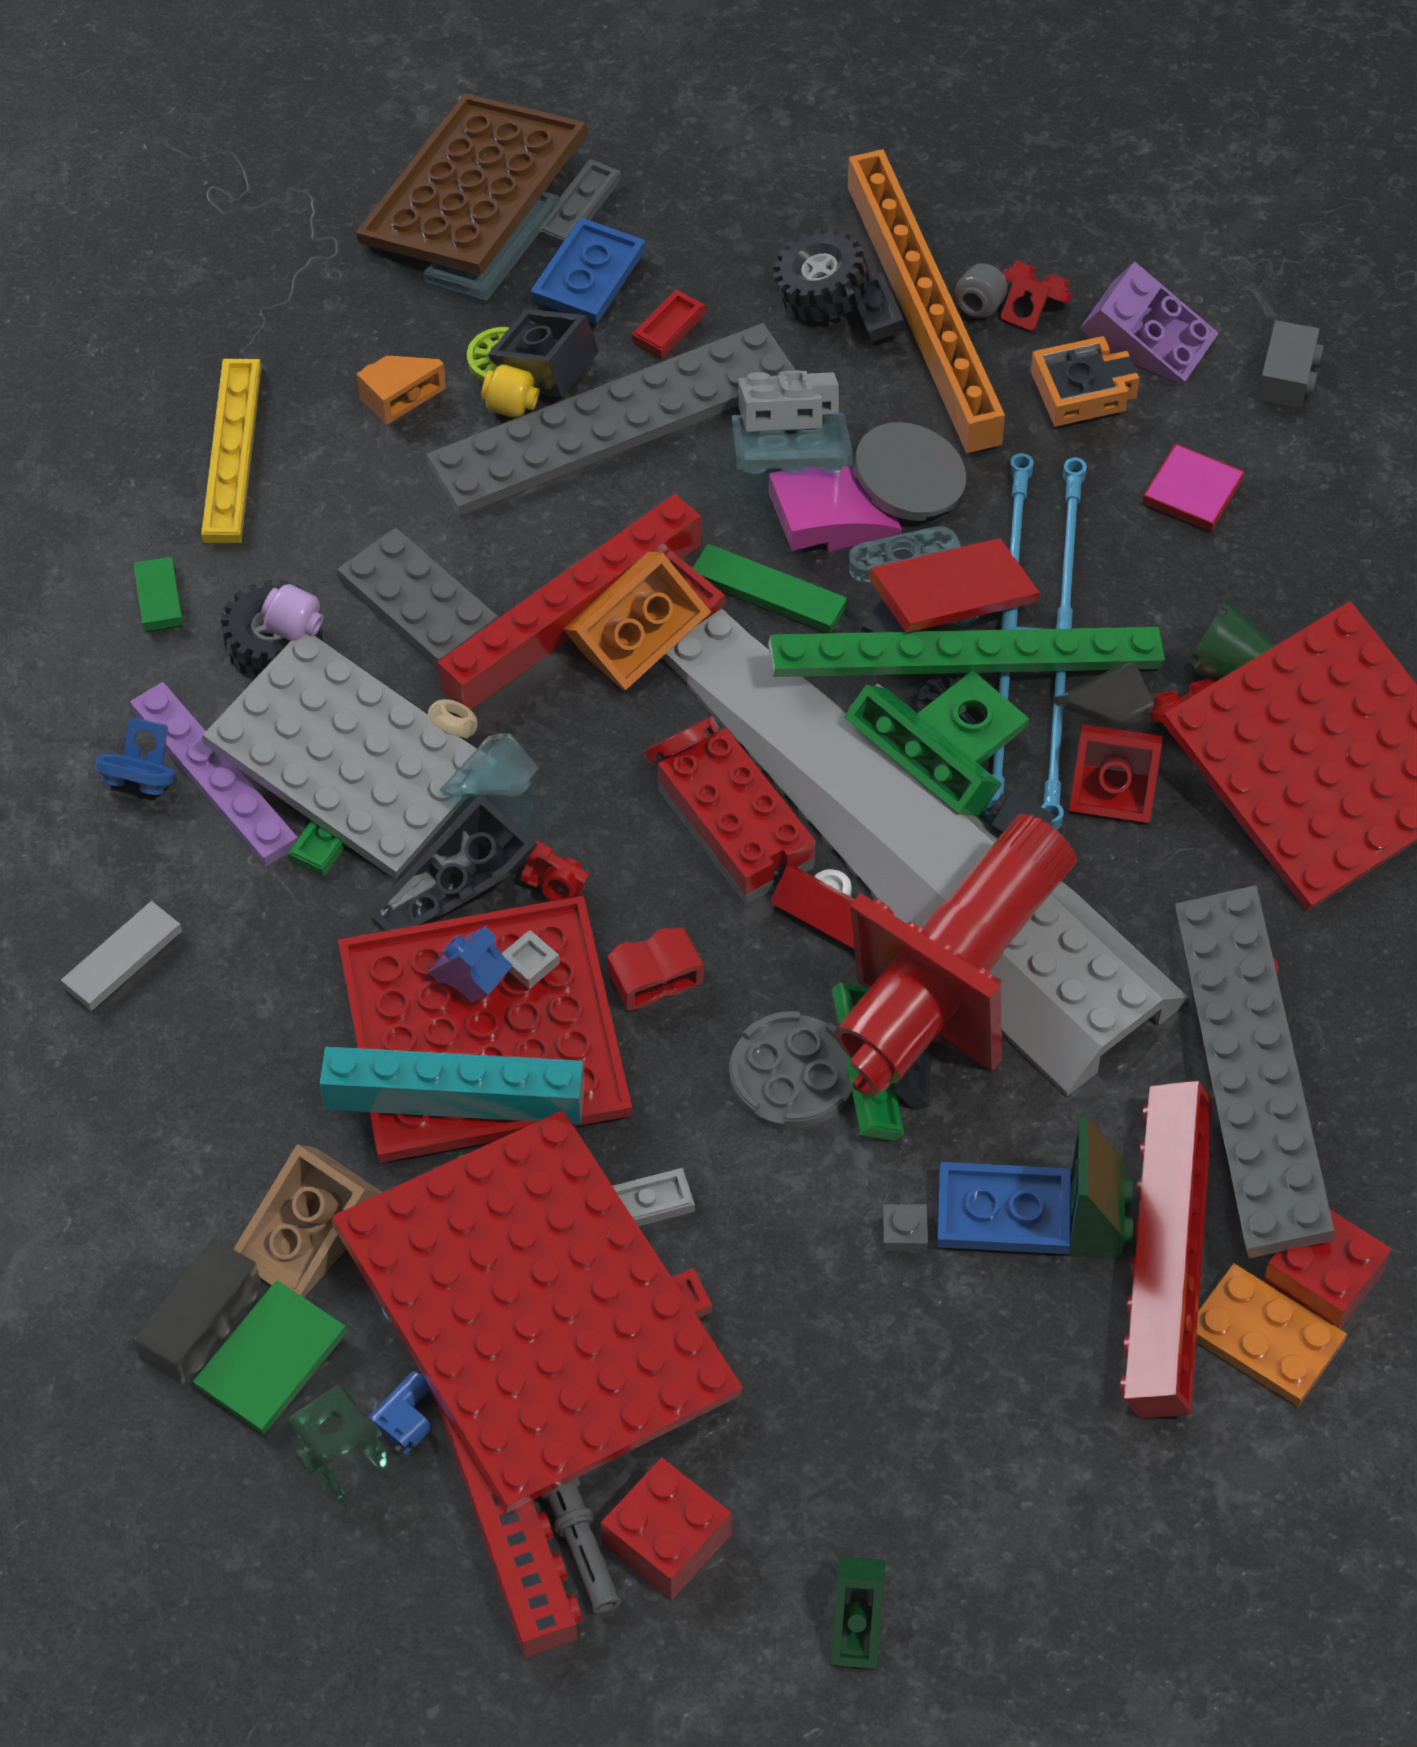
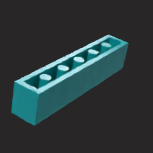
M325 1047L320 1077L324 1110L536 1122L563 1110L572 1124H581L585 1088L583 1061Z

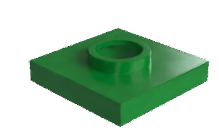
M973 670L917 713L979 765L1029 725V718ZM973 706L978 707L977 712L984 715L986 719L979 724L972 725L963 722L959 714L966 712V707Z

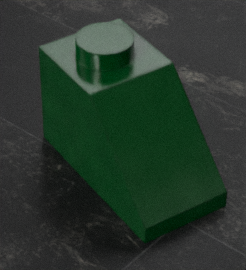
M839 1556L830 1665L877 1669L886 1560Z

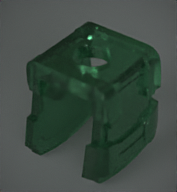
M342 1384L332 1387L295 1412L288 1419L290 1430L296 1438L295 1443L298 1449L295 1452L296 1458L303 1469L309 1475L314 1474L336 1500L346 1496L336 1479L331 1462L354 1446L358 1445L379 1470L385 1472L389 1468L384 1447L376 1439L382 1432L371 1418L367 1419L356 1406L357 1403ZM338 1417L343 1423L340 1431L329 1435L319 1431V1427L325 1419Z

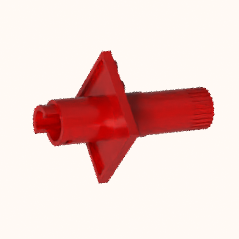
M1025 813L1017 815L945 903L938 906L922 927L913 922L905 923L894 916L891 908L878 899L872 901L860 893L852 902L850 911L857 981L870 989L835 1029V1037L843 1050L852 1058L850 1066L860 1072L852 1082L853 1089L866 1096L875 1097L879 1092L886 1090L890 1083H898L937 1035L991 1072L1002 1060L1001 987L990 971L1003 956V951L1077 862V856L1074 854L1075 851L1071 848L1070 843L1055 828H1052L1050 824L1033 815L1029 816Z

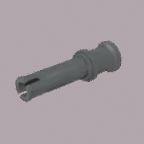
M578 1477L542 1495V1498L550 1503L556 1518L553 1525L556 1533L567 1540L578 1572L592 1603L593 1612L602 1614L615 1609L622 1601L617 1594L606 1562L591 1526L594 1523V1515L591 1509L586 1508L578 1490L581 1484Z

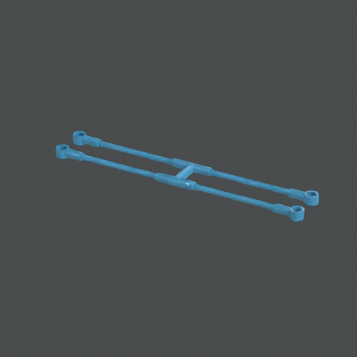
M1024 453L1014 455L1010 462V475L1013 477L1012 498L1014 499L1010 552L1018 563L1023 502L1027 497L1028 479L1033 472V459ZM1080 458L1068 459L1063 469V479L1066 481L1065 501L1068 506L1061 606L1057 610L1056 629H1072L1073 610L1070 607L1077 504L1080 502L1081 484L1085 480L1087 469L1086 463ZM1018 606L1002 610L1001 630L1040 629L1017 627ZM1056 671L1049 777L1045 783L1044 804L1041 806L1056 816L1050 823V826L1056 830L1062 825L1064 814L1063 808L1060 805L1061 782L1058 779L1066 671ZM1000 672L999 693L1008 700L1010 672ZM1004 746L994 753L992 776L1000 781L1002 786L982 812V819L990 825L995 818L989 815V810L992 809L1001 793L1004 794L1005 779L1002 776Z

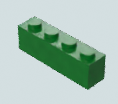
M866 685L844 716L846 720L959 814L980 817L1002 786L1000 781L886 688Z

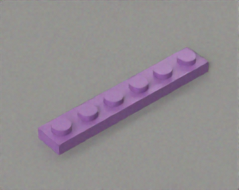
M164 682L130 701L131 710L137 718L168 726L165 748L167 753L265 867L290 851L298 837L236 766L202 743V735L206 731Z

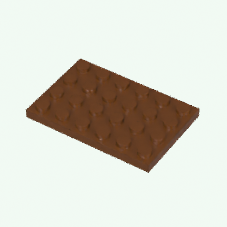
M464 93L355 232L359 244L482 275L588 134L586 122Z

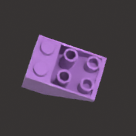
M1135 261L1112 282L1079 328L1091 339L1104 336L1110 349L1109 354L1127 351L1134 365L1181 385L1188 379L1218 335L1216 330Z

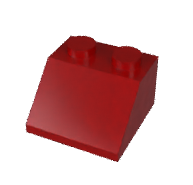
M1083 724L1069 811L1150 823L1163 736Z

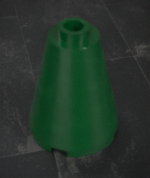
M1227 601L1221 607L1227 614L1224 618L1216 615L1192 654L1199 659L1194 666L1188 662L1184 668L1189 673L1212 679L1216 682L1275 646Z

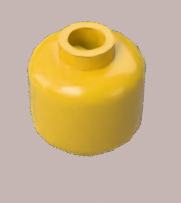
M504 364L498 366L494 371H488L481 391V399L486 400V407L491 412L514 419L522 417L527 409L534 410L539 396V389L534 387V378L530 372Z

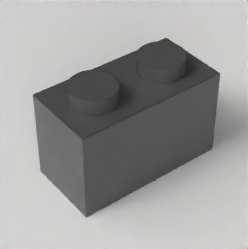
M1275 320L1262 373L1258 400L1302 409L1305 394L1313 395L1317 373L1311 372V367H1319L1324 345L1317 344L1319 328Z

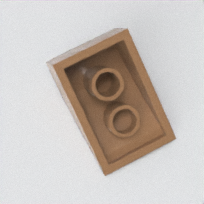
M297 1144L231 1252L230 1257L270 1285H273L278 1280L305 1298L346 1250L345 1245L332 1225V1216L383 1192L318 1148Z

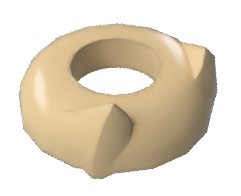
M443 699L434 702L429 707L428 715L430 721L436 727L443 729L445 733L468 739L476 732L477 718L462 703ZM449 712H453V713L459 715L460 717H456V716L450 714Z

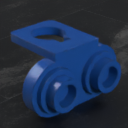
M135 717L129 719L124 756L103 754L96 757L95 769L102 775V782L120 786L125 785L126 780L137 782L140 785L139 790L143 793L152 795L163 794L164 788L171 785L174 779V770L163 765L168 726ZM140 730H148L156 738L155 749L150 751L147 757L141 756V748L136 743V735Z

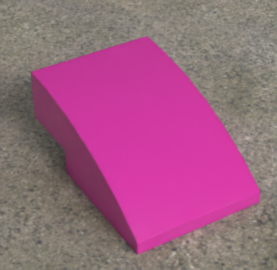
M815 466L769 473V495L791 551L825 543L829 552L901 534L902 529L897 517L881 510L871 502L872 497L864 490L860 482L855 480L852 467Z

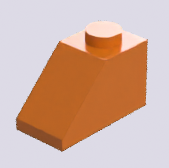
M385 356L377 362L367 365L356 374L359 398L386 425L446 389L444 363L439 359Z

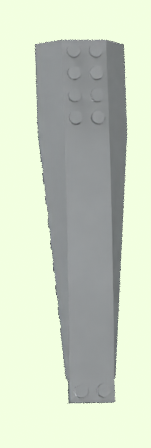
M720 609L694 627L662 657L687 682L688 689L721 726L727 728L736 741L746 748L749 752V757L756 766L769 774L779 792L783 796L787 795L798 807V813L807 823L811 822L822 834V840L831 850L835 849L845 860L846 867L855 878L860 877L871 890V896L888 905L893 911L894 916L905 923L913 922L922 927L938 906L945 903L1001 836L999 831L991 827L981 817L956 812L846 720L844 716L847 711L805 678L773 677L769 649L751 636L723 609ZM1062 881L1003 951V956L990 971L991 974L1002 979L1000 984L1001 1034L1066 1097L1098 1073L1100 1056L1143 1022L1151 1018L1159 1026L1189 1002V997Z

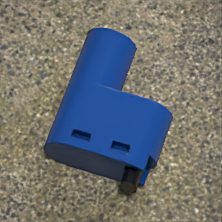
M412 1371L367 1418L369 1426L394 1446V1453L397 1456H400L402 1453L406 1455L432 1430L430 1422L414 1409L431 1391L425 1378L416 1371Z

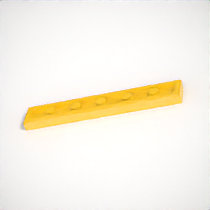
M223 359L201 533L203 543L242 542L261 375L260 359Z

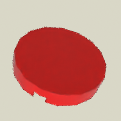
M714 716L705 718L642 751L647 764L653 765L659 762L656 754H659L660 757L668 755L670 757L703 740L704 736L707 735L706 728L709 734L719 731V726Z

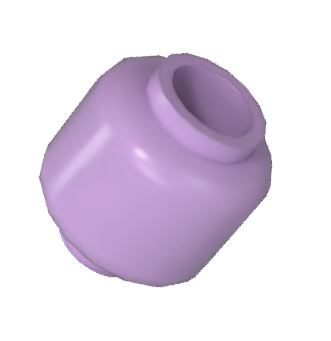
M291 584L284 585L280 589L273 588L268 594L261 610V616L265 618L266 628L270 632L289 641L299 640L305 633L315 636L324 618L319 613L320 602L318 598Z

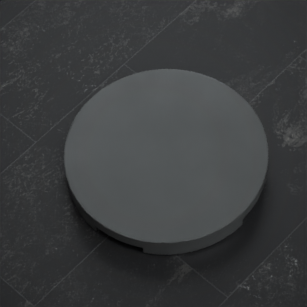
M893 422L871 429L859 442L853 457L852 469L854 478L860 482L864 490L872 497L871 502L888 514L902 519L925 521L927 517L950 512L958 503L965 488L966 471L963 461L955 448L936 432L916 424Z
M787 1011L765 1016L747 1027L735 1045L729 1062L731 1088L740 1105L756 1119L775 1127L787 1129L815 1126L836 1115L846 1105L852 1095L845 1053L835 1037L837 1026L832 1023L827 1024L813 1017L800 1015L798 1011Z

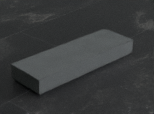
M589 159L537 226L536 237L560 247L580 217L587 220L592 219L621 181V171Z

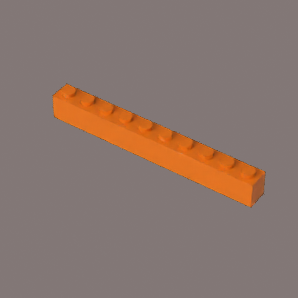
M884 150L849 157L848 190L966 453L1002 445L1005 414Z

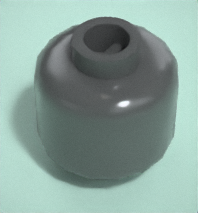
M976 264L971 266L957 282L954 289V299L957 306L966 315L972 318H986L996 312L1004 301L1008 292V284L1005 276L998 268L990 264Z

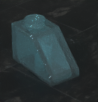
M511 733L490 735L440 788V791L444 796L477 798L481 793L486 798L509 796L515 798L529 788L531 784L529 779L539 768Z

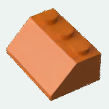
M647 552L567 624L563 630L590 662L621 689L626 690L707 617L711 611L663 552Z

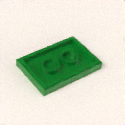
M276 1280L193 1380V1384L199 1391L265 1435L348 1332L347 1328L313 1303Z

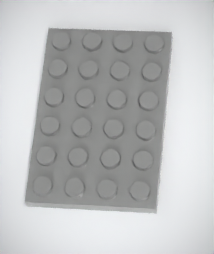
M307 633L299 640H291L202 735V743L320 827L333 834V836L341 839L344 844L394 879L401 874L490 773L494 765V761L458 735L445 733L443 729L436 727L425 712L326 643Z

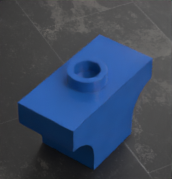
M484 926L463 938L459 934L455 936L441 952L443 956L428 973L440 984L445 983L453 986L473 1003L489 995L513 965L496 947L495 940L497 937Z

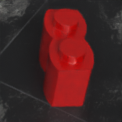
M684 927L660 929L647 941L622 943L607 955V972L627 1010L646 1007L665 996L677 995L695 988L704 982V965Z

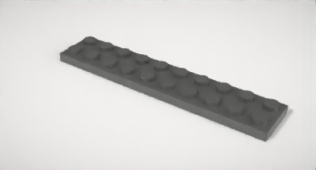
M761 323L426 454L427 464L457 514L461 516L737 407L739 398L738 378H747L749 374L755 372L778 376L779 372L796 370L765 324Z
M1257 885L1176 903L1177 916L1248 1257L1254 1258L1287 1251L1289 1248L1305 1247L1337 1240Z

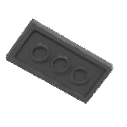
M396 527L337 569L338 579L437 667V662L498 619V616Z

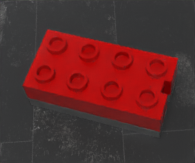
M727 728L658 763V791L746 905L771 892L774 881L782 877L786 866L793 865L804 872L814 868V838Z

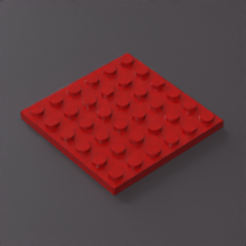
M1351 601L1165 712L1161 718V722L1307 912L1417 842V684Z
M584 895L338 940L358 1048L583 1061L585 1088L581 1124L572 1125L579 1126L632 1116V1105ZM484 926L497 937L495 944L500 953H503L526 932L531 930L559 954L560 962L530 989L508 971L489 995L473 1003L459 990L445 983L440 984L428 973L443 956L441 952L455 936L459 934L463 938ZM370 1112L379 1163L494 1142L536 1122Z

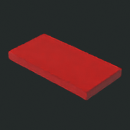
M1001 538L871 567L868 574V579L906 633L1034 603L1040 594Z

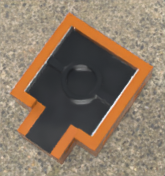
M1104 336L1033 351L1031 374L1054 427L1126 411L1127 400L1137 398L1139 376L1127 351L1109 355L1110 349Z

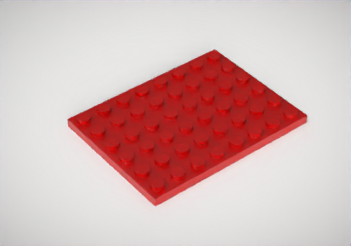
M563 1110L332 1216L334 1229L506 1514L741 1396L743 1390L741 1383Z

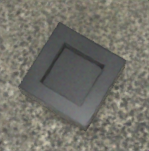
M883 1204V1251H927V1204Z

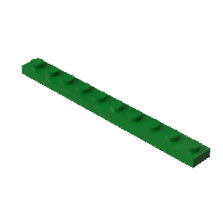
M1159 627L770 635L768 642L773 677L970 673L972 670L975 673L1161 669L1165 661Z

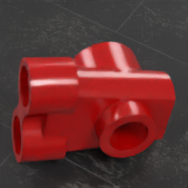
M535 841L538 846L528 856L520 881L536 889L538 886H542L545 897L550 901L581 896L590 873L582 869V866L576 860L564 859L553 853L552 847Z

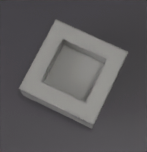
M531 930L501 953L513 965L509 972L529 989L560 964L559 954Z

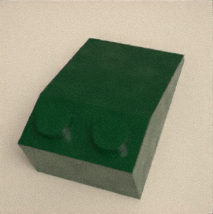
M1079 1116L1070 1171V1248L1068 1257L1121 1259L1124 1243H1132L1133 1218L1125 1217V1204H1132L1133 1179L1125 1178V1161L1092 1120L1087 1116Z

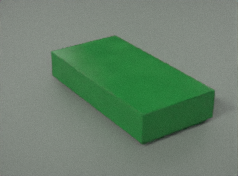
M172 556L133 563L144 632L183 625Z

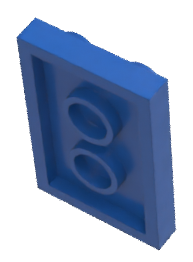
M580 217L531 289V301L563 313L586 315L588 322L597 325L646 251L645 240Z
M940 1162L937 1247L1069 1254L1070 1169Z

